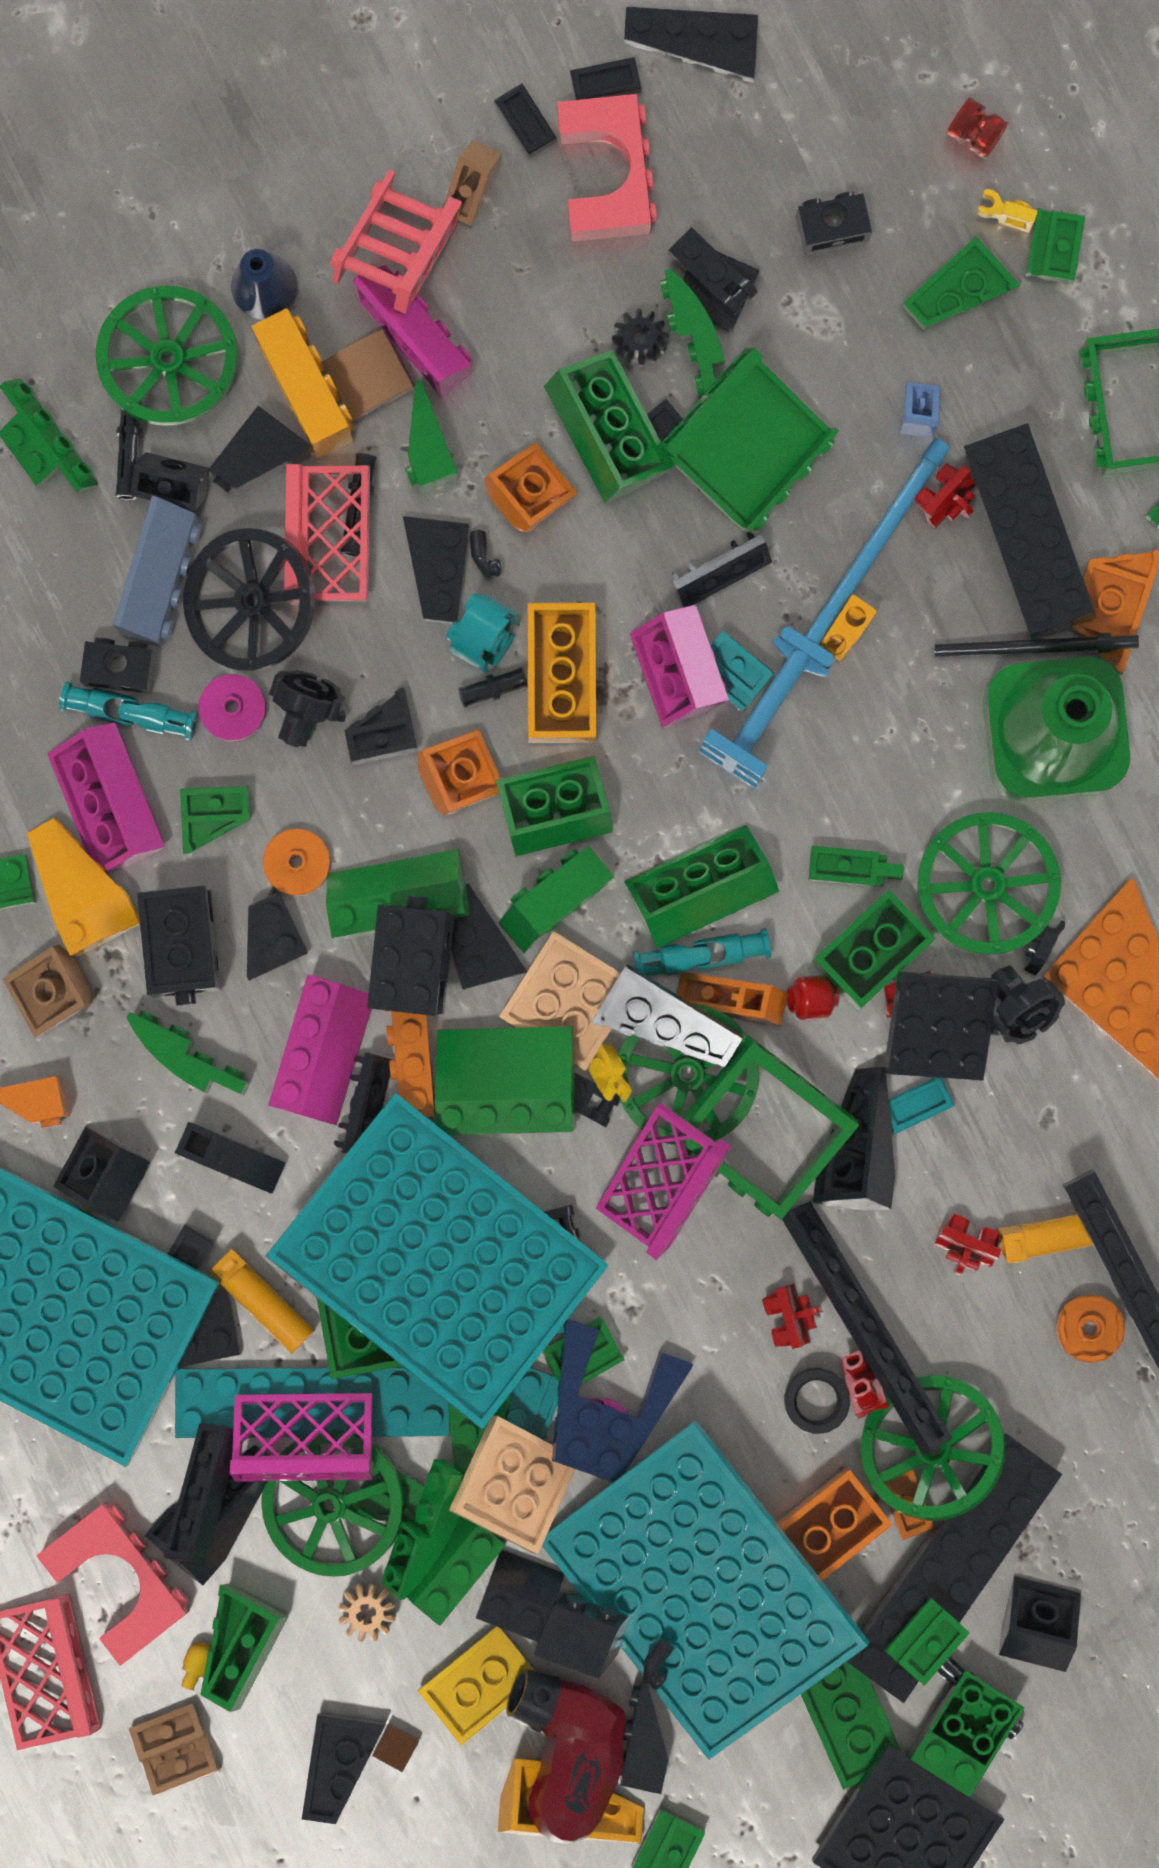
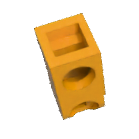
M852 594L819 646L831 653L835 659L842 662L878 611Z

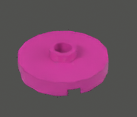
M226 674L213 679L204 688L199 699V715L204 727L214 737L226 742H239L247 739V737H250L261 728L266 717V701L261 689L251 679L239 674ZM229 702H236L238 704V709L233 713L226 711V706Z

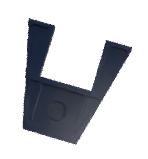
M567 1319L563 1324L565 1329L563 1346H561L560 1362L562 1364L557 1392L559 1399L557 1416H555L552 1461L614 1482L625 1474L692 1369L693 1364L664 1353H658L638 1416L624 1413L577 1396L599 1330Z

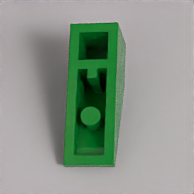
M419 380L415 382L408 447L410 466L405 467L411 486L418 484L421 494L459 479L423 382Z

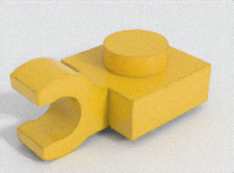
M991 189L984 190L982 197L991 200L993 206L990 208L979 206L977 211L979 216L995 218L999 220L998 223L1030 233L1038 212L1037 210L1031 209L1030 204L1020 200L1003 203L996 191Z
M601 1044L588 1070L607 1101H611L615 1093L620 1096L623 1102L627 1101L632 1090L622 1077L626 1067L613 1045Z

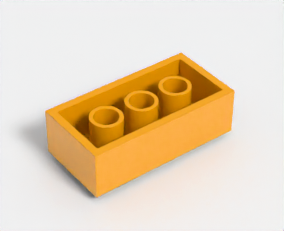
M288 308L252 325L256 341L309 444L312 446L317 459L352 443L351 431L355 430L352 423L353 420L344 403L339 406L336 402L340 398L330 375L322 376L321 373L325 370L315 346L312 344L307 347L306 343L310 341L298 315L292 317Z
M528 603L529 743H596L595 603Z

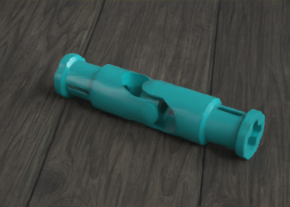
M69 681L64 683L59 700L60 711L65 712L67 709L86 713L87 717L125 726L134 725L133 722H135L147 731L162 735L165 732L185 736V740L191 741L198 719L197 711L192 710L191 713L173 710L170 708V705L158 702L138 704L139 700L134 697L98 688L87 690L75 687ZM113 698L123 699L122 705L118 709L119 719L109 713L108 705Z
M762 928L759 933L740 936L738 933L697 940L692 943V945H695L692 948L672 944L661 946L660 950L639 953L638 951H633L635 969L646 976L658 974L672 976L682 974L694 965H697V969L703 970L743 963L744 959L765 956L766 959L772 957L766 928ZM705 943H720L724 948V957L717 963L710 964L711 952ZM660 961L659 964L644 966L645 963Z

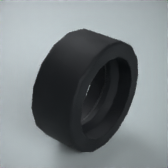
M822 1368L805 1369L796 1374L787 1385L784 1395L785 1410L790 1420L801 1430L812 1434L828 1433L839 1427L847 1417L850 1407L849 1391L843 1380L833 1372ZM820 1380L826 1382L833 1387L836 1393V1409L825 1420H809L800 1413L797 1407L798 1392L803 1385L810 1381Z

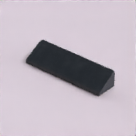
M199 1423L165 1548L164 1558L196 1566L206 1565L230 1476L234 1429L224 1425Z

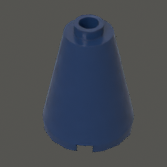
M252 249L243 255L233 273L231 293L236 305L243 312L254 319L264 320L290 307L297 296L298 283L292 267L284 259L262 249Z

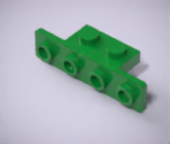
M21 379L4 381L0 385V389L18 413L0 430V437L36 486L44 485L60 469L75 491L81 492L94 489L98 482L92 476L90 467L81 461L73 450L70 440L62 435L54 424L51 414L43 409L37 401L32 388Z

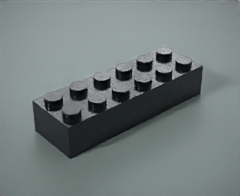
M1026 423L965 445L964 449L1031 640L1039 639L1095 619L1096 616L1029 424Z

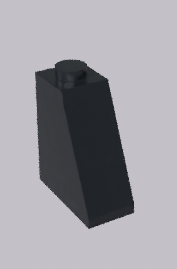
M257 406L210 466L209 470L214 477L212 483L226 494L232 490L240 496L285 472L286 464H300L309 459L314 454V451L308 442L260 406Z

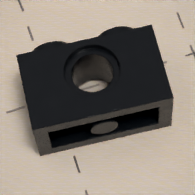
M851 191L836 195L833 200L823 202L821 198L810 199L803 202V206L798 207L796 218L804 255L870 241L872 229L864 193L855 195ZM836 215L841 219L842 224L832 227L825 222V217Z
M146 452L134 464L130 496L151 500L152 496H156L181 508L195 511L206 499L210 473L209 467Z
M96 637L94 642L85 641L80 682L87 687L151 694L156 654L152 649H148V644L129 641L128 646L115 645V640L102 637ZM115 658H126L127 665L123 671H111L110 665Z

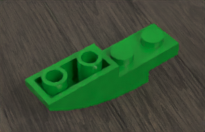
M672 269L664 270L666 279L660 280L664 300L671 299L673 312L667 313L671 333L678 332L680 340L693 337V342L687 343L691 363L698 362L700 375L694 376L698 396H702L716 381L713 367L726 364L723 350L714 325L695 293Z
M140 1010L138 1015L129 1012L127 1020L145 1048L174 1075L205 1093L209 1092L213 1082L241 1095H245L250 1083L242 1080L245 1073L226 1065L224 1071L212 1066L213 1058L198 1051L195 1052L194 1056L189 1055L195 1043L187 1039L190 1032L173 1024L167 1030L157 1025L158 1017L143 1010Z
M443 1459L433 1460L413 1521L401 1522L391 1555L383 1573L381 1583L399 1600H405L429 1573L449 1542L460 1517L449 1511L459 1489L463 1475Z

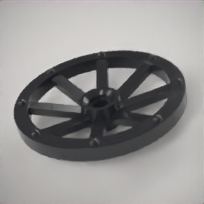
M255 528L231 530L209 542L193 561L184 586V616L194 641L213 661L236 670L257 671L267 669L287 659L305 639L315 611L313 577L307 562L298 549L280 535ZM251 541H260L278 550L260 583L258 581ZM238 543L247 582L245 584L214 560L225 549ZM287 560L296 575L299 588L270 593L269 590ZM207 569L236 591L234 597L199 600L201 583ZM256 595L258 600L257 604L254 606L253 597ZM300 599L297 618L292 630H290L270 607L273 603ZM236 608L238 612L211 639L203 625L200 611ZM261 616H263L284 641L271 652L259 656ZM249 618L247 658L235 657L222 650L221 647Z

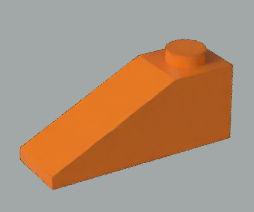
M687 972L680 974L676 993L690 1003L710 1006L731 1018L780 1027L788 993L772 985Z

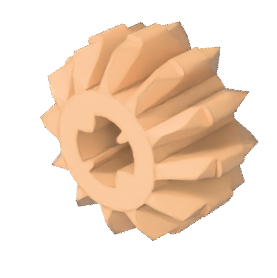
M362 1583L357 1584L356 1592L358 1597L353 1592L347 1590L344 1596L351 1604L339 1603L338 1605L340 1611L349 1613L338 1619L339 1624L351 1622L352 1625L348 1627L345 1633L347 1636H350L355 1629L359 1630L358 1642L364 1641L366 1632H369L373 1642L377 1641L378 1632L376 1628L387 1635L390 1628L383 1621L395 1622L396 1615L385 1612L396 1606L395 1601L383 1603L382 1600L386 1598L389 1591L384 1589L379 1596L375 1595L376 1583L370 1584L368 1593H365ZM363 1604H369V1609L374 1607L376 1611L369 1621L365 1620L366 1616L361 1618L358 1614L361 1612Z

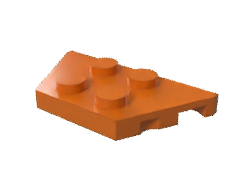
M1159 550L1133 555L1132 553L1111 558L1090 559L1087 563L1083 580L1096 618L1070 628L1079 637H1097V633H1111V636L1136 635L1159 567ZM1112 649V653H1098V650L1093 651L1104 661L1112 665L1118 674L1122 675L1131 649Z

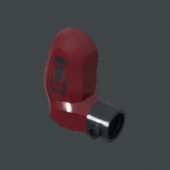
M524 1668L520 1671L511 1687L506 1714L508 1717L538 1733L543 1732L548 1738L541 1758L540 1771L528 1799L529 1816L539 1833L552 1842L564 1844L578 1842L586 1839L598 1826L617 1786L623 1763L625 1713L623 1709L609 1698L583 1685L560 1680L558 1676Z

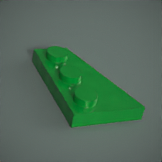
M975 236L905 300L901 306L925 330L1011 292L1021 285Z

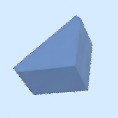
M913 382L906 383L900 433L933 438L939 423L940 386Z

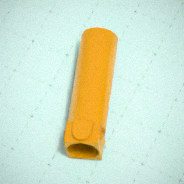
M1077 1214L998 1228L1002 1255L1007 1263L1027 1261L1028 1258L1093 1246Z
M233 1249L211 1269V1276L220 1281V1285L290 1354L300 1347L315 1331Z

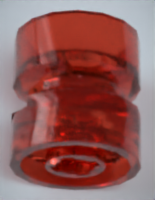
M969 97L951 122L946 134L960 144L968 142L970 144L969 150L985 160L1001 139L1009 122L996 113L986 114V107L972 97Z

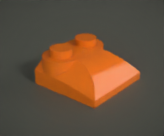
M536 442L488 474L484 480L487 494L491 501L510 524L522 532H530L536 529L540 522L578 494Z
M479 729L421 750L417 754L419 774L434 807L444 816L455 814L463 808L499 794L496 780L501 779Z

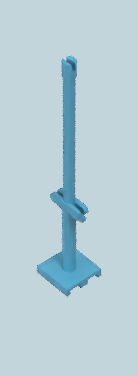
M934 438L928 449H926L920 463L806 635L803 636L791 627H785L782 629L780 636L774 638L772 643L787 660L733 742L710 729L703 740L704 742L699 753L754 789L757 787L768 765L751 755L750 751L803 671L826 677L830 672L828 669L832 666L834 657L831 653L820 647L819 644L915 501V496L922 490L934 470L938 469L950 449L944 441Z

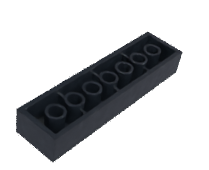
M1004 1433L1006 1443L1004 1466L992 1491L980 1504L970 1511L954 1518L938 1520L934 1526L935 1529L931 1530L862 1629L863 1634L870 1641L868 1646L846 1661L902 1703H905L918 1684V1681L884 1650L929 1598H932L960 1623L1063 1475L1007 1433ZM992 1444L985 1453L986 1455H991ZM977 1465L962 1486L966 1494L979 1483L985 1474L987 1466Z

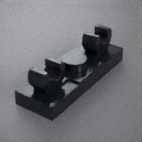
M747 532L748 541L739 546L735 540H732V550L730 549L702 564L701 567L696 569L693 564H688L690 573L679 577L676 572H673L672 583L682 607L693 606L771 564L772 559L762 535L760 534L755 537L753 533Z
M365 1053L364 1057H354L353 1061L361 1063L362 1068L359 1075L350 1074L349 1077L352 1081L358 1082L350 1101L349 1123L341 1122L338 1124L339 1128L346 1130V1136L344 1141H334L336 1147L342 1148V1153H347L381 1111L390 1076L389 1060L392 1059L370 1053Z

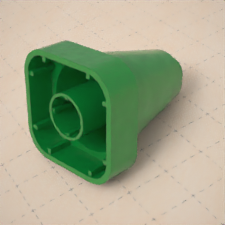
M1080 657L1016 663L1000 670L988 684L983 697V710L990 775L994 786L1003 796L1016 802L1097 796L1111 790L1125 777L1130 765V748L1123 685L1118 672L1108 662L1095 657Z

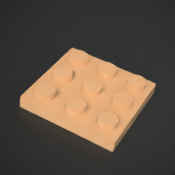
M553 931L499 1018L514 1027L573 1026L574 1065L586 1071L601 1044L604 1043L612 1028L604 1025L601 1027L592 1024L591 1021L621 973Z
M493 1415L487 1424L449 1511L531 1553L539 1554L576 1469L552 1461V1444L499 1416Z

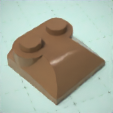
M60 945L50 947L3 978L35 1038L56 1027L76 1013L87 1010L92 1004L93 993L75 958L70 956L68 951Z

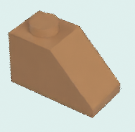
M472 140L459 156L443 208L450 196L462 201L458 220L472 226L494 181L502 153Z

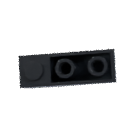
M193 1122L187 1123L175 1150V1154L273 1194L286 1164L281 1160Z
M641 1677L640 1686L633 1685L629 1706L635 1707L633 1719H626L623 1740L628 1741L626 1753L623 1755L620 1786L661 1794L668 1764V1755L649 1686Z

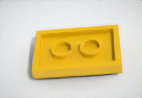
M495 1626L418 1689V1693L462 1746L506 1709L511 1687L520 1671L524 1668L536 1670L502 1628Z

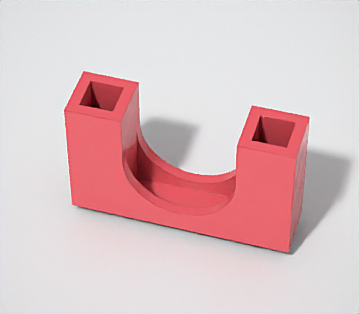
M637 94L557 102L561 145L597 141L609 143L624 154L630 167L627 180L615 192L605 196L568 200L571 242L650 234L651 222H657L655 202H649L647 190H653L651 169L645 170L644 158L650 157L648 137H641L640 125H646L644 105H638Z
M106 1501L36 1556L56 1583L64 1579L85 1561L97 1555H115L124 1559L133 1567L140 1583L138 1602L128 1616L99 1638L119 1666H121L185 1616L190 1609L186 1606L189 1600L185 1593L178 1586L173 1589L165 1578L168 1576V1572L158 1559L152 1561L145 1552V1549L148 1547L143 1538L136 1531L131 1533L125 1526L124 1522L127 1519L116 1504L110 1506Z

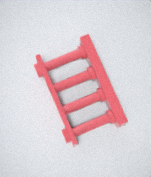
M389 170L383 181H376L370 195L371 201L344 247L342 249L337 247L330 266L334 268L332 282L338 284L346 270H349L392 289V293L396 295L393 309L406 314L457 225L462 201L450 196L444 208L438 207L435 209L392 190L395 172ZM387 202L431 221L433 227L431 230L425 229L422 231L380 212ZM374 224L417 243L420 249L418 253L412 252L409 254L367 234ZM362 247L405 266L407 272L405 276L399 274L397 277L354 258L359 248Z

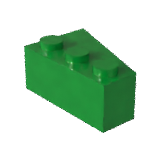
M589 845L581 852H578L576 848L570 851L560 860L563 865L555 872L551 868L547 869L535 880L538 884L530 891L524 887L510 899L513 905L498 923L523 954L532 948V945L547 932L549 934L557 927L558 923L571 913L577 911L605 888L615 877Z
M229 1583L222 1584L219 1587L216 1618L213 1621L212 1642L207 1655L200 1695L225 1710L232 1712L241 1709L289 1616Z

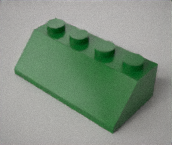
M613 349L559 369L544 385L605 504L638 490L674 468V465L657 449L661 441Z
M747 825L624 881L656 948L671 943L676 939L780 892L771 866Z
M454 849L329 873L327 875L326 909L331 938L345 940L375 934L378 905L406 906L407 895L428 897L427 909L455 911L454 919L471 916L460 850Z

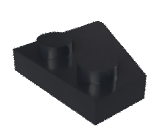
M404 687L394 692L395 695L381 706L377 705L371 709L364 719L356 721L344 730L352 766L418 752Z
M280 891L248 906V980L308 954Z

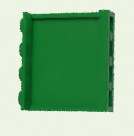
M755 347L745 348L657 447L741 531L758 530L766 523L769 518L767 514L775 504L778 506L788 498L791 493L789 489L797 479L800 481L809 474L813 468L811 465L813 460L818 455L822 456L831 449L835 443L833 438L839 432L837 428H829L761 361L764 356Z

